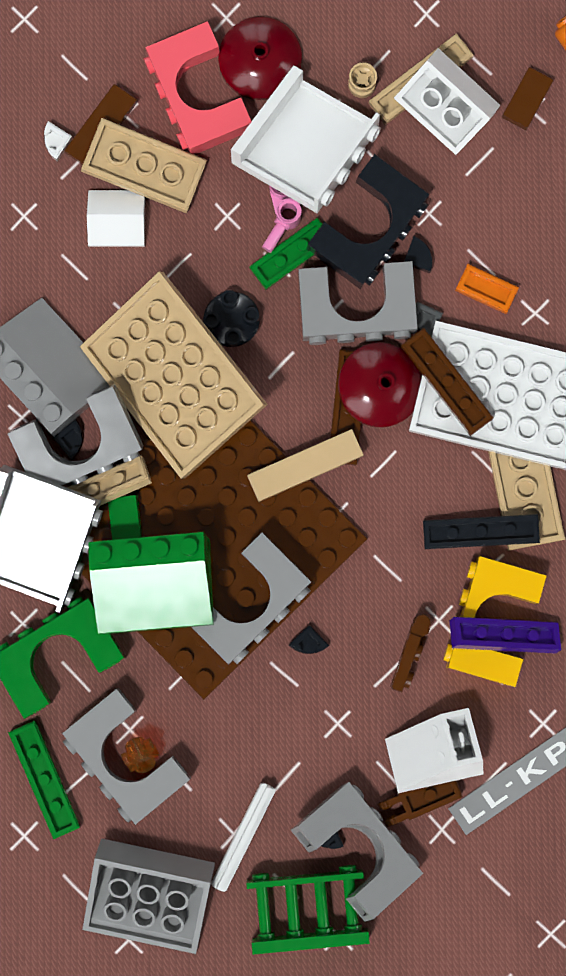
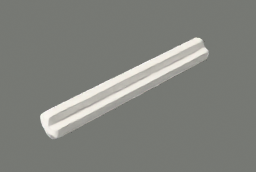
M266 783L259 785L211 882V885L217 890L224 892L227 890L275 793V789Z

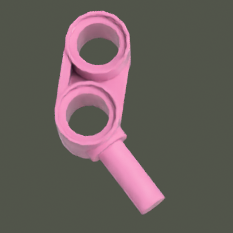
M270 186V195L276 214L274 221L276 225L262 248L271 253L284 231L294 229L299 225L301 221V205ZM285 209H293L296 212V216L291 220H287L281 216V212Z

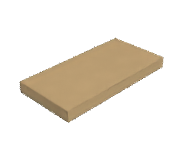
M101 118L81 172L187 213L207 160Z
M488 451L501 516L538 514L540 543L507 545L508 551L565 540L550 466Z

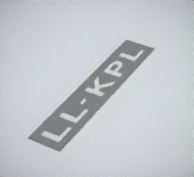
M566 728L448 808L466 835L566 767Z

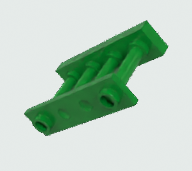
M356 865L339 866V871L271 878L269 873L253 874L252 879L246 881L247 889L256 888L260 933L257 934V938H252V955L370 944L368 928H362V924L358 923V913L346 900L355 891L354 879L364 878L362 869L356 870ZM343 880L347 925H344V930L333 931V927L329 926L326 882ZM314 883L318 923L314 933H304V930L300 929L297 884ZM285 886L289 926L286 935L275 936L274 932H271L267 887Z

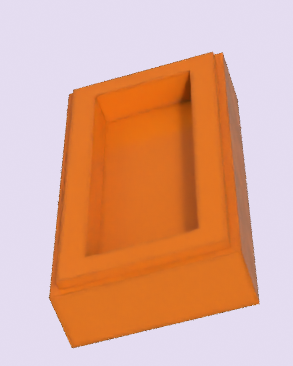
M467 264L455 291L507 314L519 287Z

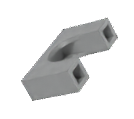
M412 261L384 263L382 268L384 305L374 317L365 321L347 320L334 310L329 298L327 267L299 269L303 341H309V345L326 344V340L337 339L338 343L354 342V338L366 337V341L383 340V336L394 335V339L411 338V334H415L417 331Z
M113 384L86 398L99 425L101 442L98 451L85 460L71 461L56 454L51 448L38 419L14 428L7 433L25 472L60 486L71 482L73 486L88 479L86 475L97 470L98 474L112 469L114 467L113 462L123 459L125 463L140 456L138 451L142 450L144 445L116 385Z
M263 533L241 554L264 576L269 585L270 601L265 612L254 621L234 623L221 616L213 607L214 625L192 627L228 665L232 661L238 664L249 653L246 647L253 640L258 644L270 632L266 627L273 620L279 623L290 612L287 606L294 599L299 603L311 591L307 587L311 581Z
M118 688L62 734L66 738L63 743L73 755L77 752L84 760L81 765L91 777L96 775L102 784L99 788L109 800L114 798L120 805L117 810L127 822L132 820L136 825L187 783L191 777L174 756L169 758L150 775L139 780L122 779L109 769L104 757L105 742L109 734L137 711Z
M348 782L335 790L296 824L291 831L308 852L317 850L341 828L357 829L370 839L376 853L375 868L370 877L346 898L365 922L373 920L414 883L423 872L418 868L420 865L417 859L412 854L406 853L401 847L399 837L384 826L379 812L372 807L370 808L363 800L364 795L357 786L351 785Z

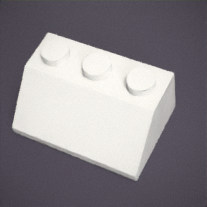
M439 48L394 97L398 103L455 155L476 135L500 107V104Z

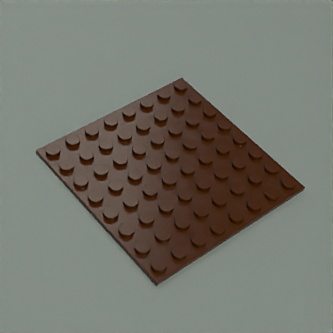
M251 420L189 476L183 479L179 477L149 436H147L142 441L144 445L142 450L138 452L145 460L152 483L121 496H138L142 537L204 532L210 539L213 607L221 616L231 622L248 623L254 621L265 612L269 604L270 588L266 579L241 554L261 533L311 581L307 586L311 591L299 603L294 599L287 606L290 612L279 623L273 620L266 627L270 632L258 644L253 640L246 647L249 653L238 664L232 661L228 665L192 627L137 631L203 700L367 540L310 480L258 502L247 475L287 457ZM107 502L99 507V510H102L103 513L98 526L92 527L90 536L94 537L93 542L112 540ZM88 552V554L84 553L81 559V563L85 564L82 575L91 583Z

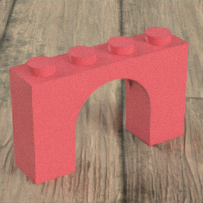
M208 21L146 47L148 57L143 58L149 74L155 73L158 82L154 84L160 99L166 98L169 108L165 110L172 125L177 123L180 133L176 134L182 150L188 149L189 153L195 155L243 134L252 121L241 97L211 110H197L186 105L177 93L179 80L188 69L215 58L219 54V46Z

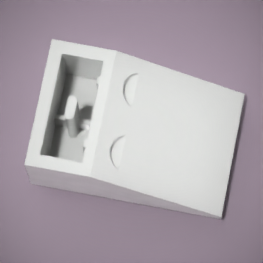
M469 708L439 714L385 739L398 793L483 775V759Z

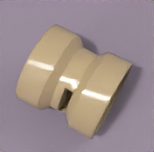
M358 63L353 66L348 80V88L351 94L358 98H366L374 92L377 81L375 68L368 63Z

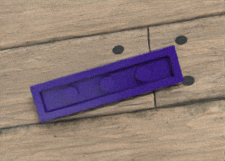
M453 617L449 620L452 648L558 653L561 651L559 625L556 622Z

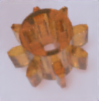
M135 737L127 742L125 745L126 752L121 754V757L130 772L136 770L138 773H145L155 766L156 761L154 758L160 754L150 738L145 740L142 737Z

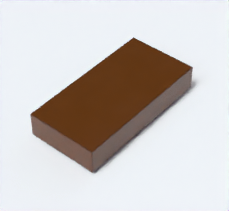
M529 67L502 118L527 130L553 79Z

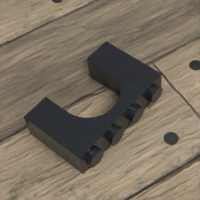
M375 154L358 175L356 183L380 200L386 207L390 225L385 236L373 243L359 244L347 239L324 222L307 244L308 251H311L315 257L359 289L365 283L369 286L379 274V271L376 270L377 266L381 261L385 263L389 261L396 251L392 247L398 238L402 241L413 228L409 225L413 217L420 218L429 206L425 202L429 193Z

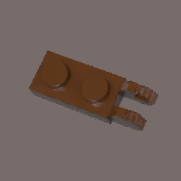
M418 615L414 618V623L411 624L390 685L392 690L403 692L404 687L409 689L414 676V672L410 671L413 660L419 661L424 646L419 644L420 639L429 633V626L432 623L426 615Z
M456 781L398 793V795L377 803L379 810H385L392 807V805L402 802L405 812L389 816L385 820L386 826L389 827L406 819L412 820L462 798V794Z

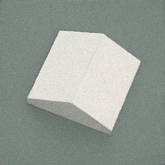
M89 190L87 205L88 247H145V197L129 190Z

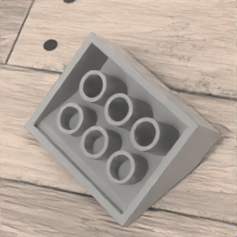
M40 298L0 327V379L43 426L55 436L90 407L86 399L89 395L109 387V384L80 348L83 344L80 338L45 300Z
M101 839L94 859L82 930L196 954L215 863Z

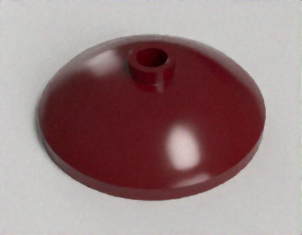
M252 17L237 23L226 33L220 44L218 62L223 79L233 91L249 99L266 100L270 98L293 66L301 69L302 52L295 34L285 24L269 17ZM261 48L265 53L262 56H258L255 54V51Z
M370 343L356 349L343 363L338 378L339 396L347 412L360 423L377 428L390 427L404 421L414 411L421 375L418 368L401 348L389 343ZM382 378L388 379L389 386L387 388L382 386Z

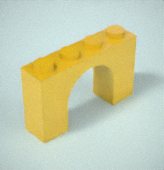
M479 556L476 562H470L466 577L471 580L468 590L463 588L460 596L459 605L463 606L460 617L475 618L479 606L486 599L495 595H504L538 604L546 575ZM447 644L443 661H447L446 668L511 687H516L523 662L521 658L494 650L452 648L450 644Z

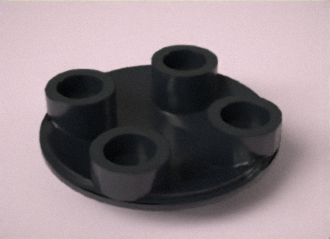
M227 290L209 302L204 312L203 323L222 346L237 347L249 342L254 337L259 328L260 315L252 299L242 293Z

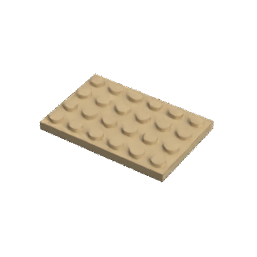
M158 272L80 346L109 386L116 385L126 408L181 479L189 476L268 405L164 272Z

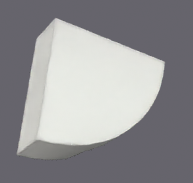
M48 121L44 130L45 145L52 158L58 162L73 138Z

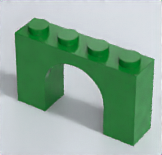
M82 597L76 599L69 606L67 605L69 609L67 612L60 616L55 612L42 620L44 626L34 631L33 627L23 631L18 635L19 641L11 646L8 642L0 645V680L24 719L52 703L34 670L36 651L48 638L56 635H67L76 639L87 652L98 673L106 671L126 658L112 634H98L95 608L91 599H86L85 601Z

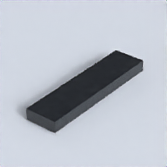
M538 514L423 521L425 550L540 543Z

